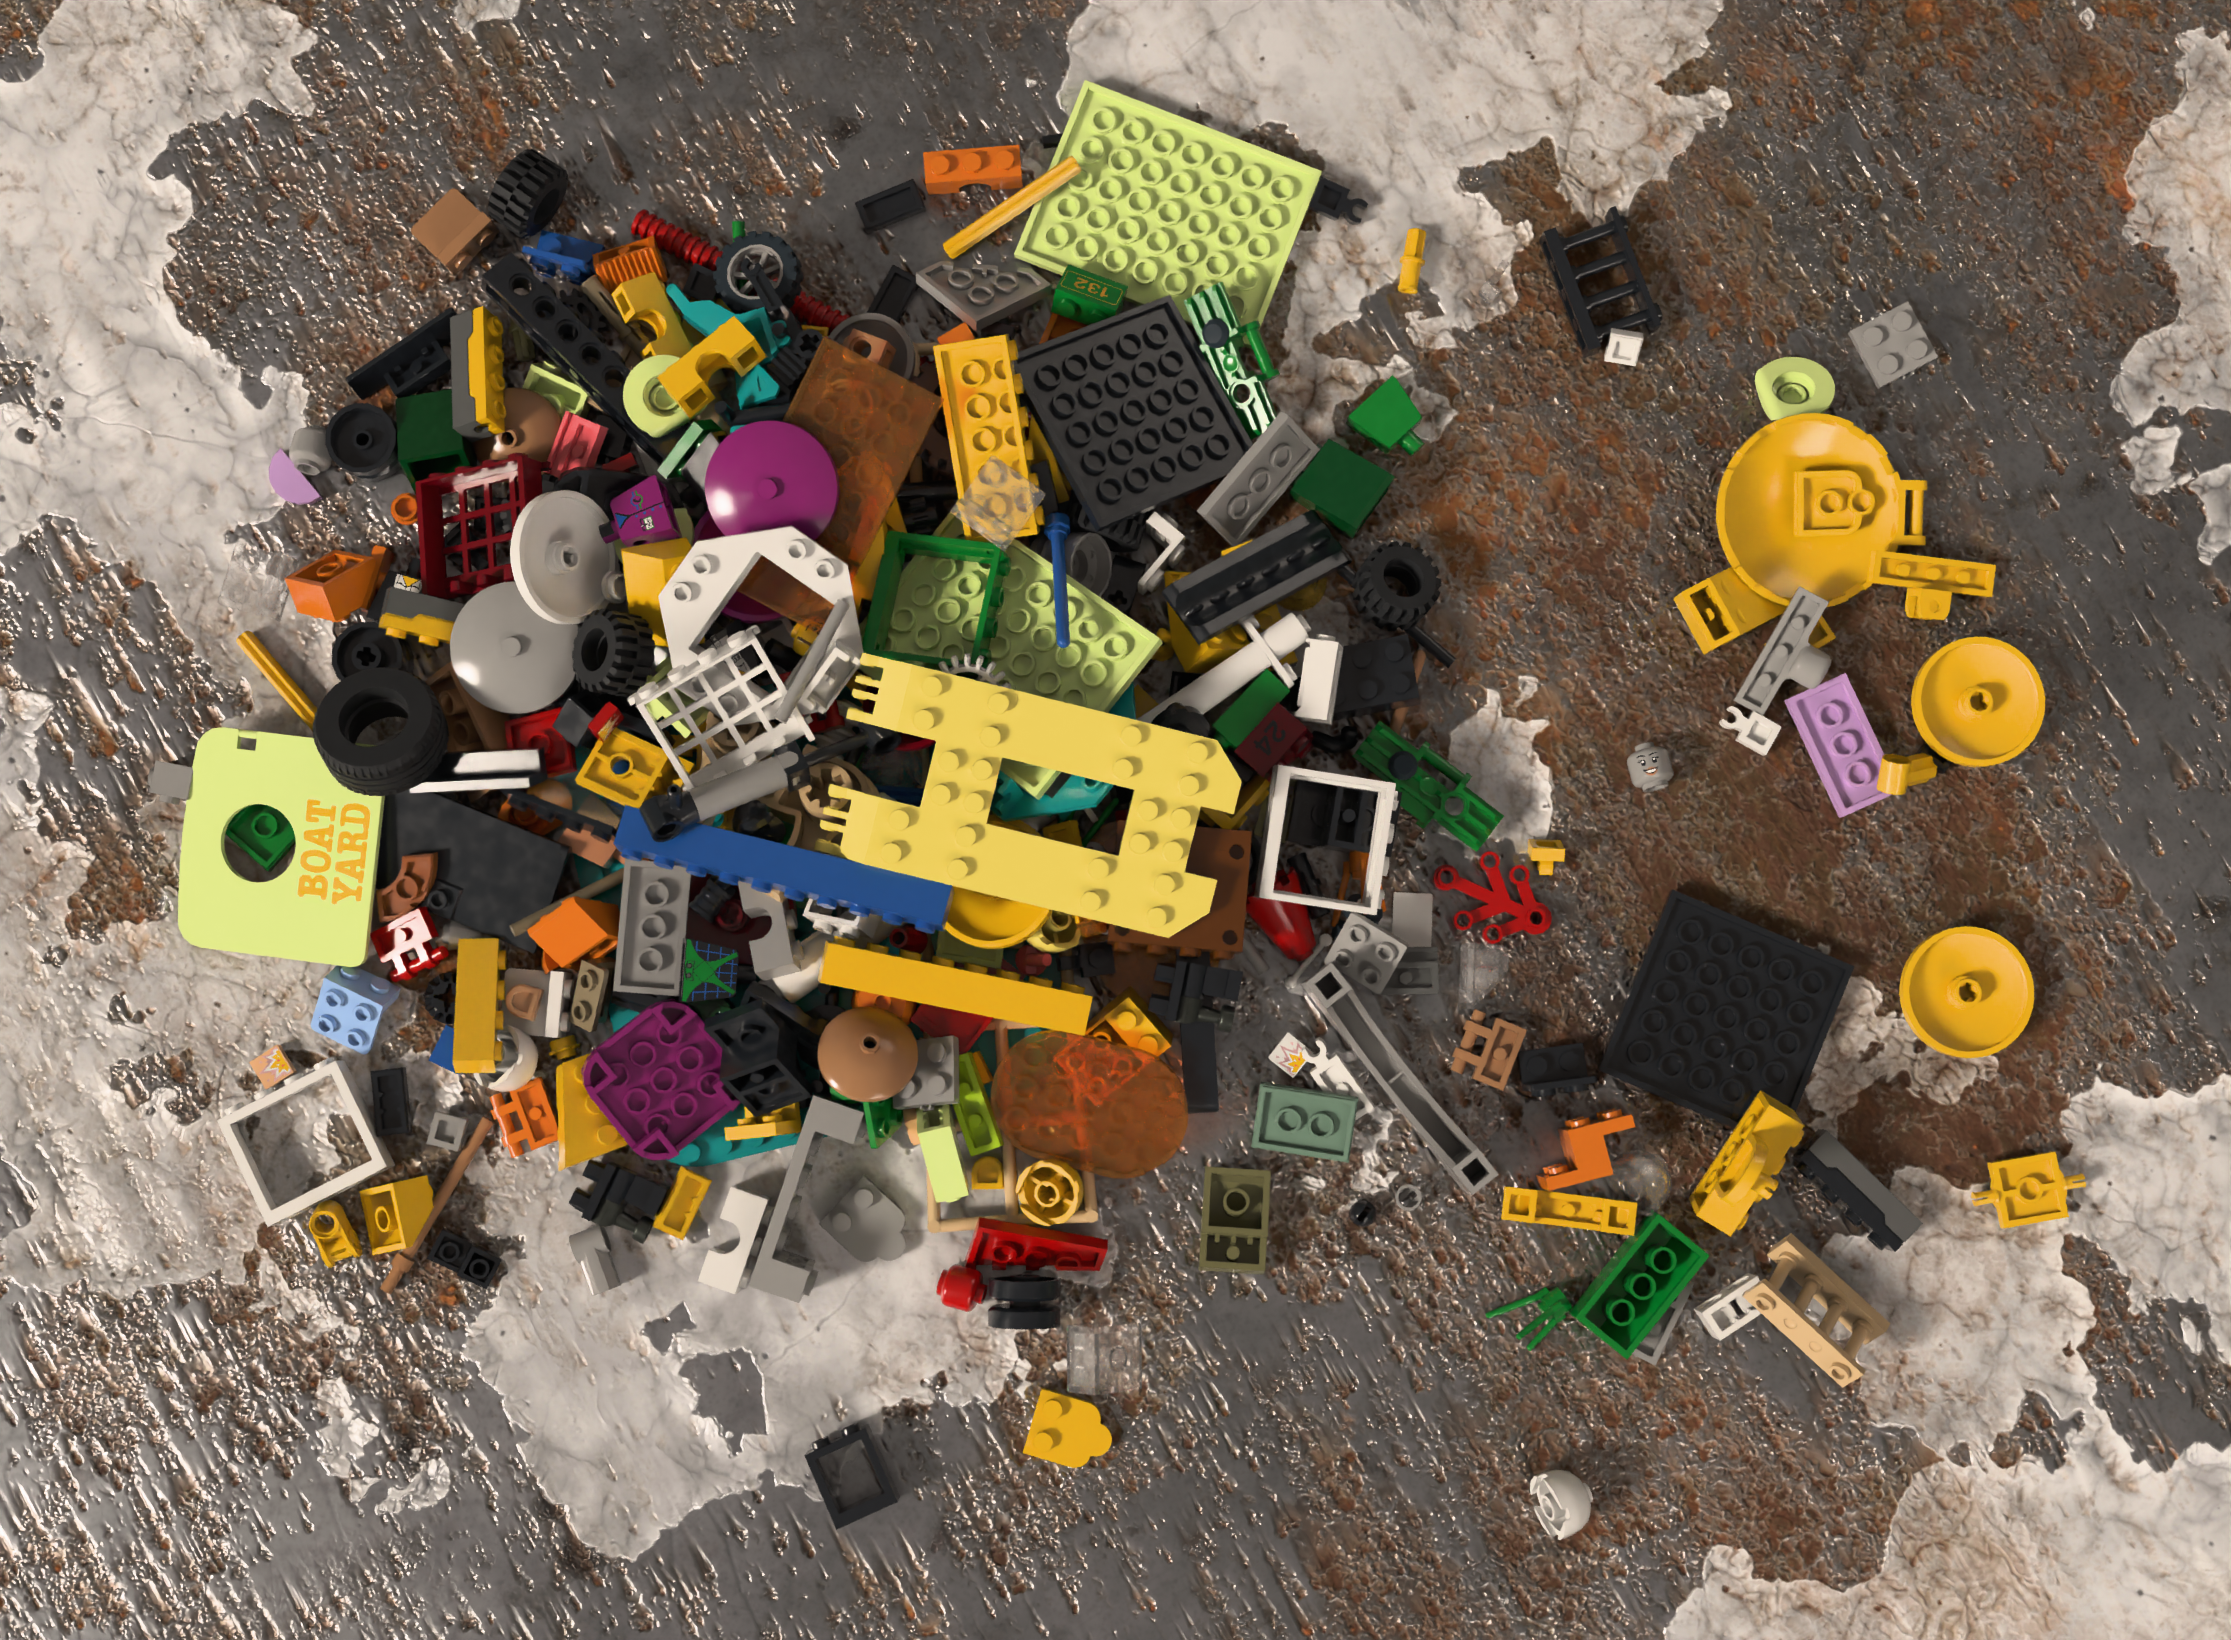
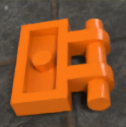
M542 1077L528 1081L520 1089L509 1091L513 1102L508 1104L505 1103L502 1093L489 1097L493 1106V1110H491L493 1119L498 1120L504 1136L501 1138L504 1148L508 1147L512 1158L524 1154L520 1142L525 1139L528 1140L531 1150L558 1141V1118ZM516 1111L523 1127L522 1130L517 1132L510 1117V1114Z

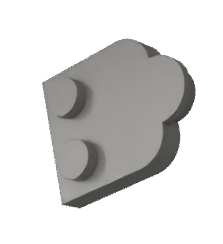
M865 1175L857 1181L819 1223L852 1256L862 1262H869L877 1257L886 1261H892L899 1258L906 1248V1240L901 1233L906 1222L903 1210Z

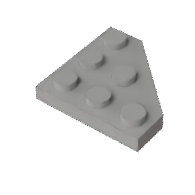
M939 261L916 272V284L962 321L966 322L976 332L1051 295V284L1030 268L1018 267L1017 272L999 271V266L973 264L971 269L954 267V262Z

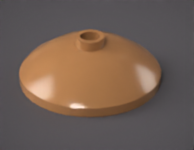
M526 388L504 389V406L506 409V417L504 418L505 432L472 442V448L477 460L481 464L485 460L501 461L508 459L510 454L525 453L528 454V458L546 462L562 422L559 413L549 400L533 390ZM508 432H510L514 437V441L512 444L508 443L506 440V435Z
M858 1007L839 1014L825 1027L818 1044V1065L826 1082L839 1094L860 1102L882 1101L898 1094L912 1079L918 1062V1046L911 1029L895 1014L876 1007ZM867 1041L873 1042L875 1047L867 1048L864 1046V1043Z

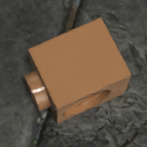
M853 328L850 336H847L842 343L840 359L850 367L852 365L860 366L862 370L866 371L867 369L876 377L885 379L897 349L886 340ZM866 347H871L870 355L865 359H860L862 350Z

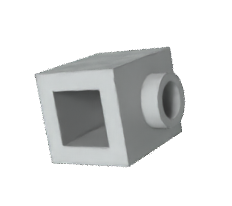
M156 760L155 766L150 769L148 774L149 792L160 795L159 801L179 805L180 799L188 800L193 768Z

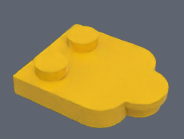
M1850 470L1794 471V536H1838L1854 533L1860 527L1862 518L1868 516L1873 511L1876 503L1874 493L1868 487L1862 486L1860 477Z
M1042 1387L1023 1453L1071 1468H1078L1085 1465L1090 1456L1105 1454L1111 1446L1112 1436L1110 1430L1100 1423L1101 1414L1094 1403Z

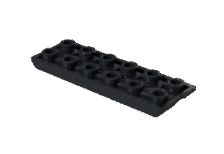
M1310 510L1171 583L1162 591V595L1198 645H1201L1350 564L1352 559L1333 537L1317 512Z

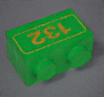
M1068 264L1055 289L1051 312L1089 326L1122 312L1128 286Z

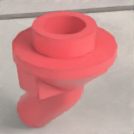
M1028 944L1017 952L1015 958L1016 967L1026 976H1038L1051 964L1052 957L1049 953L1041 952Z

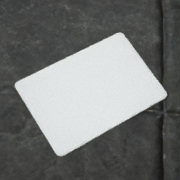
M1394 892L1392 934L1409 944L1408 947H1431L1433 895L1431 893Z

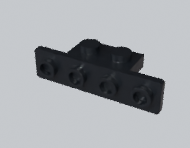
M452 307L448 308L347 376L346 381L361 400H365L387 384L397 398L415 394L451 369V360L444 351L443 346L451 342L450 317L458 314Z

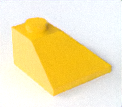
M427 1175L359 1191L372 1255L413 1246L434 1208L432 1201L433 1190L428 1182Z

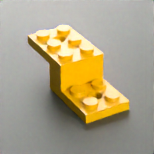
M615 728L604 742L599 739L597 740L575 779L578 785L623 806L626 805L639 809L646 800L653 796L668 795L667 789L670 785H678L681 788V792H684L682 790L684 783L662 748L618 728ZM679 757L689 775L698 771L694 763ZM625 760L630 762L627 772L623 774H615L613 772V766L618 761ZM736 807L720 813L724 816V821L716 828L733 832L732 819Z

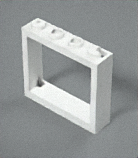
M1283 765L1273 766L1254 897L1377 915V909H1381L1382 900H1384L1385 896L1384 890L1380 889L1382 876H1387L1389 869V857L1385 856L1387 843L1391 844L1394 836V824H1390L1392 810L1396 811L1399 802L1397 801L1398 791H1395L1396 783ZM1290 779L1378 792L1362 903L1273 890Z
M332 1058L325 1059L313 1066L314 1072L306 1076L302 1072L284 1080L286 1086L274 1091L273 1087L263 1090L254 1095L256 1101L246 1106L243 1102L231 1106L225 1110L226 1116L217 1120L267 1227L279 1225L318 1205L322 1201L328 1200L395 1166L382 1137H377L376 1124L345 1060H335L333 1062ZM332 1076L372 1160L276 1207L237 1123Z

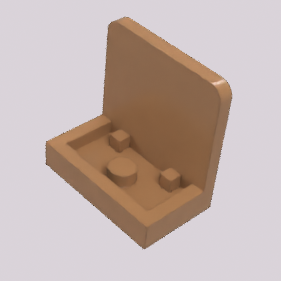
M455 188L450 189L411 228L413 236L454 276L471 262L472 258L483 247L489 245L500 232L483 211L480 212Z

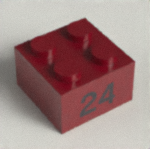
M1277 703L1234 752L1271 784L1273 766H1291L1298 757L1303 759L1313 748L1312 740L1315 737L1306 726L1281 704Z

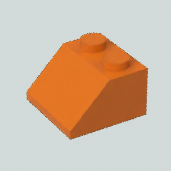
M335 549L284 579L298 613L332 622H341L351 616L350 613L362 607L376 562L374 557Z

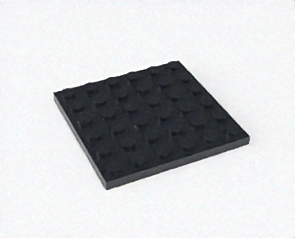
M1170 295L1018 352V360L1013 361L1015 374L1021 373L1024 393H1021L1096 533L1222 481L1253 445Z
M1670 890L1599 1062L1597 1071L1734 1129L1760 1090L1796 1112L1855 966L1678 891Z

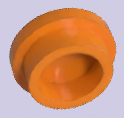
M403 493L393 500L391 514L398 523L409 526L418 522L416 495Z

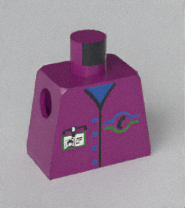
M656 475L650 476L612 499L610 506L614 520L599 525V532L606 544L621 539L626 547L682 538L667 487Z

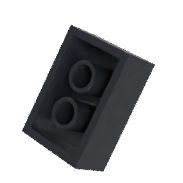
M1408 634L1343 646L1332 721L1420 705Z

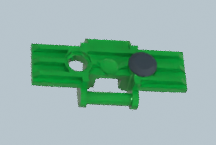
M1219 282L1184 300V304L1201 343L1199 348L1250 440L1261 436L1277 417L1264 383L1278 377L1280 373L1278 368L1274 369L1259 332L1261 327L1259 321H1253L1241 327L1224 283ZM1246 335L1262 371L1261 375H1257L1254 370L1247 371L1238 349L1244 347L1243 337ZM1248 386L1250 389V398L1246 402H1242L1237 396V389Z
M1379 721L1352 757L1381 780L1396 783L1395 790L1402 792L1400 806L1417 818L1415 824L1420 828L1424 829L1433 819L1477 852L1504 815L1467 788L1466 784L1472 776L1469 773H1462L1430 748V743L1425 741L1418 750ZM1423 758L1457 784L1452 791L1447 789L1418 766V761ZM1448 798H1458L1462 801L1463 810L1459 815H1451L1446 811L1445 802Z

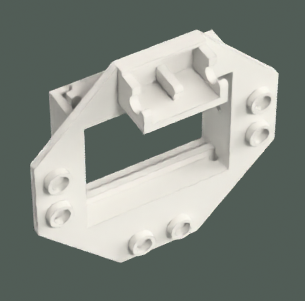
M792 525L696 541L658 595L672 668L674 669L683 664L687 667L698 660L697 656L705 651L704 648L698 645L760 556L763 555L835 605L837 600L840 599L850 605L796 705L802 715L817 712L823 714L827 712L861 665L860 658L861 654L864 653L848 564ZM814 642L784 682L788 691ZM723 661L702 672L713 691L735 679L728 665ZM697 676L677 686L678 690L695 701L707 695ZM751 680L746 681L756 701L770 694ZM740 685L718 697L729 717L751 705ZM783 696L761 708L768 720L775 719L774 716L784 700ZM712 701L703 706L721 718ZM756 712L734 723V726L761 721Z

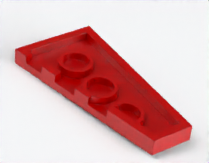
M979 1217L965 1258V1267L976 1270V1265H992V1270H1006V1265H1026V1270H1039V1268L1045 1266H1055L1057 1271H1100L1108 1250V1240Z

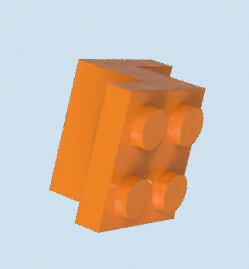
M1615 1108L1596 1112L1597 1119L1590 1120L1589 1117L1584 1118V1116L1565 1120V1127L1558 1128L1557 1130L1566 1164L1556 1163L1543 1167L1544 1173L1536 1175L1539 1188L1551 1191L1614 1175L1603 1135L1634 1128L1635 1123L1632 1114L1622 1113L1621 1109L1615 1110Z

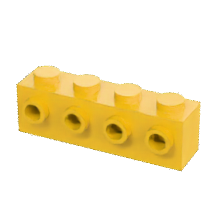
M499 938L458 939L452 1060L455 1073H496V1061H502L503 1042L497 1041L498 1030H504V1010L498 1011L499 1000H505V980H500V970H506L507 958L506 950H500Z

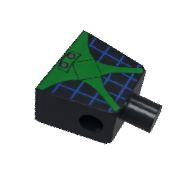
M683 938L678 1001L695 1002L735 997L737 983L751 984L753 980L756 981L754 966L752 964H738L739 950Z

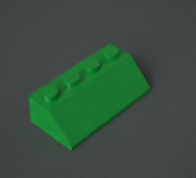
M1649 1210L1636 1226L1634 1236L1629 1235L1568 1313L1628 1360L1710 1255L1660 1214Z

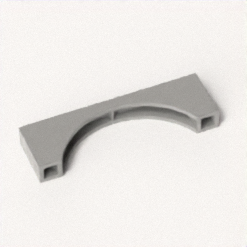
M1332 962L1323 966L1300 984L1462 1191L1474 1195L1499 1175L1479 1148L1452 1121L1401 1059L1363 1007L1352 987Z

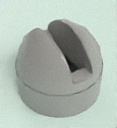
M1403 1185L1396 1192V1203L1404 1211H1415L1422 1203V1194L1414 1185ZM1414 1191L1417 1196L1405 1207L1402 1202Z

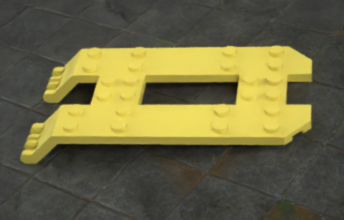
M866 653L861 654V665L873 668L876 666L884 668L881 681L859 674L855 679L857 683L879 688L878 694L857 689L852 691L854 698L876 701L873 714L850 707V709L848 708L846 718L934 740L936 744L920 807L830 784L827 793L829 796L839 799L846 798L852 801L849 812L841 811L839 808L826 805L824 807L823 814L847 821L846 825L821 820V829L842 832L843 837L841 845L818 838V840L816 839L814 850L833 854L865 865L1166 938L1171 937L1210 912L1217 880L1185 872L1201 806L1234 814L1242 781L1218 740ZM1002 758L1133 789L1134 792L1118 855L988 824L987 819Z

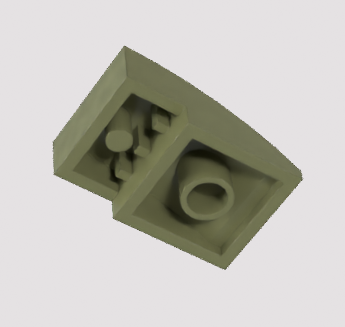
M1205 1166L1199 1271L1264 1275L1266 1268L1271 1171Z

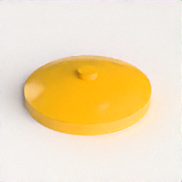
M1967 637L1945 645L1925 661L1914 681L1911 707L1914 722L1920 735L1937 754L1946 760L1962 766L1988 767L2014 758L2034 740L2044 718L2045 694L2038 672L2030 660L2018 649L1994 638Z
M988 815V824L1043 837L1034 828L1021 820L1004 822L996 815ZM953 886L954 896L945 929L951 935L969 945L984 949H1001L1017 945L1033 936L1046 923L1053 910Z
M1955 927L1929 936L1910 954L1900 978V1004L1908 1025L1915 1035L1927 1046L1952 1057L1978 1058L1999 1052L2010 1045L2022 1033L2033 1009L2034 983L2024 957L2007 939L1983 928Z

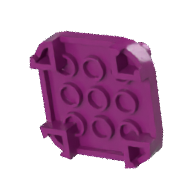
M675 999L658 1001L644 1009L597 1046L586 1058L581 1070L583 1085L590 1098L632 1150L642 1158L651 1160H670L679 1155V1151L730 1110L733 1112L741 1103L719 1080L722 1048L704 1030L705 1023L697 1013L685 1003Z

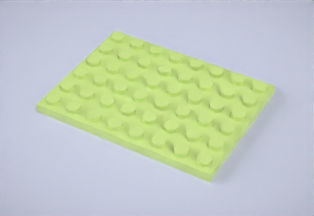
M1085 80L1048 169L1049 171L1069 156H1073L1080 165L1081 172L1034 204L1015 250L1014 257L1061 276L1069 264L1128 286L1125 300L1138 306L1170 295L1185 323L1193 326L1184 300L1219 282H1223L1241 327L1257 320L1260 326H1262L1322 171ZM1247 335L1244 336V347L1252 349Z
M959 502L931 536L965 540ZM1015 538L989 541L988 543L1002 544L1008 557L1011 558L1010 573L1008 576H1004L1002 582L1005 593L1002 607H998L995 618L998 620L997 634L995 638H991L989 645L991 662L994 661L996 663L991 673L995 676L998 672L1004 671L1005 677L998 682L1000 685L1010 683L1013 690L1108 713L1163 644L1161 639L1066 574L1070 644L1066 648H1060L1056 640L1053 565ZM915 555L901 573L884 650L951 659L953 655H956L958 660L963 661L966 653L972 655L991 564ZM868 615L859 625L862 642ZM865 665L858 667L868 677H872L871 679L881 681L884 668L876 666L873 668ZM1002 758L1000 770L1013 779L1018 786L1037 800L1041 799L1061 773L1060 771L1007 758Z

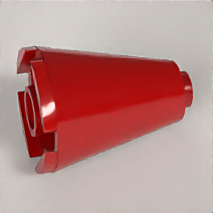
M1293 867L1289 868L1288 874L1285 873L1284 869L1276 871L1273 890L1303 894L1298 874ZM1256 882L1251 885L1254 891ZM1254 891L1248 894L1246 902L1247 914L1287 959L1295 958L1299 962L1314 953L1312 948L1317 943L1306 905L1254 897Z

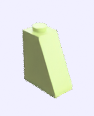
M950 1104L934 1106V1110L930 1111L916 1108L917 1134L936 1203L943 1201L955 1202L964 1196H968V1180Z

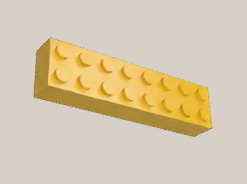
M834 936L833 941H825L818 975L820 983L1085 1036L1093 996L1084 993L1085 987L1062 982L1060 988L1052 986L1053 981L1029 975L1028 981L1019 980L1020 974L1016 972L997 969L996 975L987 973V967L965 962L964 968L955 967V961L952 959L932 955L931 961L921 960L922 954L900 949L899 955L888 953L889 947L867 942L866 948L855 946V940L840 936Z

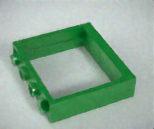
M887 531L884 554L881 558L862 642L864 653L943 672L939 667L941 661H944L949 668L953 667L951 659L884 650L906 554L979 562L991 564L970 664L976 665L977 658L981 655L984 656L981 666L987 669L991 662L990 641L991 638L996 637L998 630V620L995 618L998 607H1002L1005 593L1002 582L1004 576H1008L1011 569V558L1008 557L1003 545ZM959 660V664H964V661ZM973 672L955 674L971 679H976L979 674Z

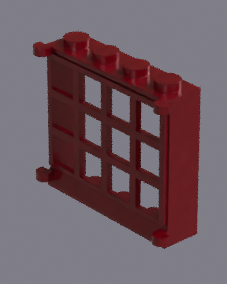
M513 453L508 455V459L485 460L481 462L480 466H461L455 468V472L448 474L432 473L428 475V479L415 482L422 594L449 600L479 593L495 584L515 581L511 563L497 566L496 544L511 541L514 526L520 515L519 508L521 513L530 501L543 494L541 471L551 470V462H540L528 458V454ZM509 480L510 502L493 506L492 484ZM484 486L485 508L468 512L467 490ZM459 493L460 514L443 518L442 497ZM511 510L512 532L495 536L494 514ZM486 516L487 538L470 542L469 520ZM460 522L462 544L445 548L444 526ZM487 546L489 568L472 572L470 550ZM462 552L464 574L447 578L445 556Z

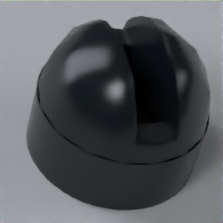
M1358 1200L1350 1207L1349 1216L1357 1226L1367 1227L1374 1222L1376 1209L1370 1202ZM1366 1206L1369 1207L1370 1211L1362 1222L1357 1220Z

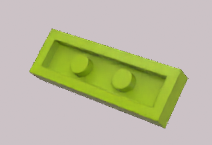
M972 1052L959 1055L960 1103L952 1105L969 1153L973 1157L1003 1146L1004 1142Z

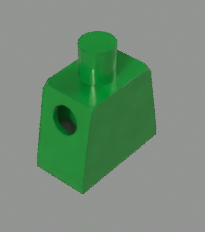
M1393 375L1356 408L1346 421V424L1386 454L1399 444L1412 457L1425 444L1413 431L1422 420L1421 414Z

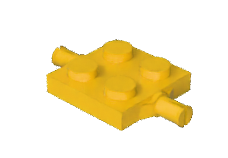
M2050 1151L1987 1162L1991 1179L1990 1190L1972 1192L1971 1198L1976 1199L1972 1200L1974 1206L1993 1203L1997 1209L2000 1228H2010L2069 1217L2066 1205L2067 1190L2086 1187V1181H2078L2085 1179L2083 1173L2064 1177L2059 1169L2056 1152Z

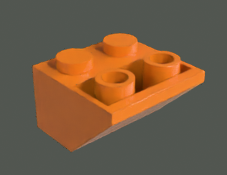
M573 896L565 899L561 906L553 912L540 917V921L527 931L529 936L561 968L580 970L582 960L603 958L617 948L620 911L618 905Z

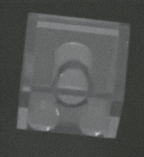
M1096 1322L1067 1325V1392L1101 1395L1142 1389L1141 1322Z

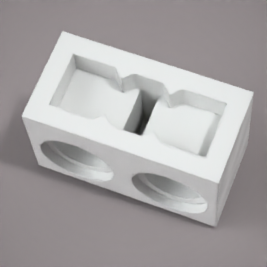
M1745 1274L1694 1308L1712 1337L1721 1341L1761 1314L1743 1297L1747 1290L1760 1282L1756 1275Z

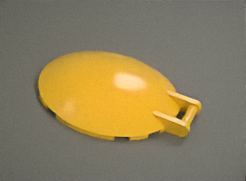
M1804 413L1778 419L1750 436L1736 451L1723 474L1716 504V523L1722 549L1733 570L1741 580L1756 593L1772 602L1788 606L1800 586L1828 601L1827 607L1841 604L1862 590L1868 589L1873 584L1867 583L1871 550L1896 552L1898 546L1926 545V536H1922L1924 491H1927L1928 481L1900 480L1898 471H1894L1887 457L1888 452L1871 434H1867L1859 427L1853 425L1854 423L1849 420L1821 413ZM1850 470L1860 477L1862 486L1868 487L1874 493L1876 499L1875 507L1868 516L1862 518L1860 527L1854 533L1838 536H1794V471ZM1906 491H1910L1909 535H1904Z

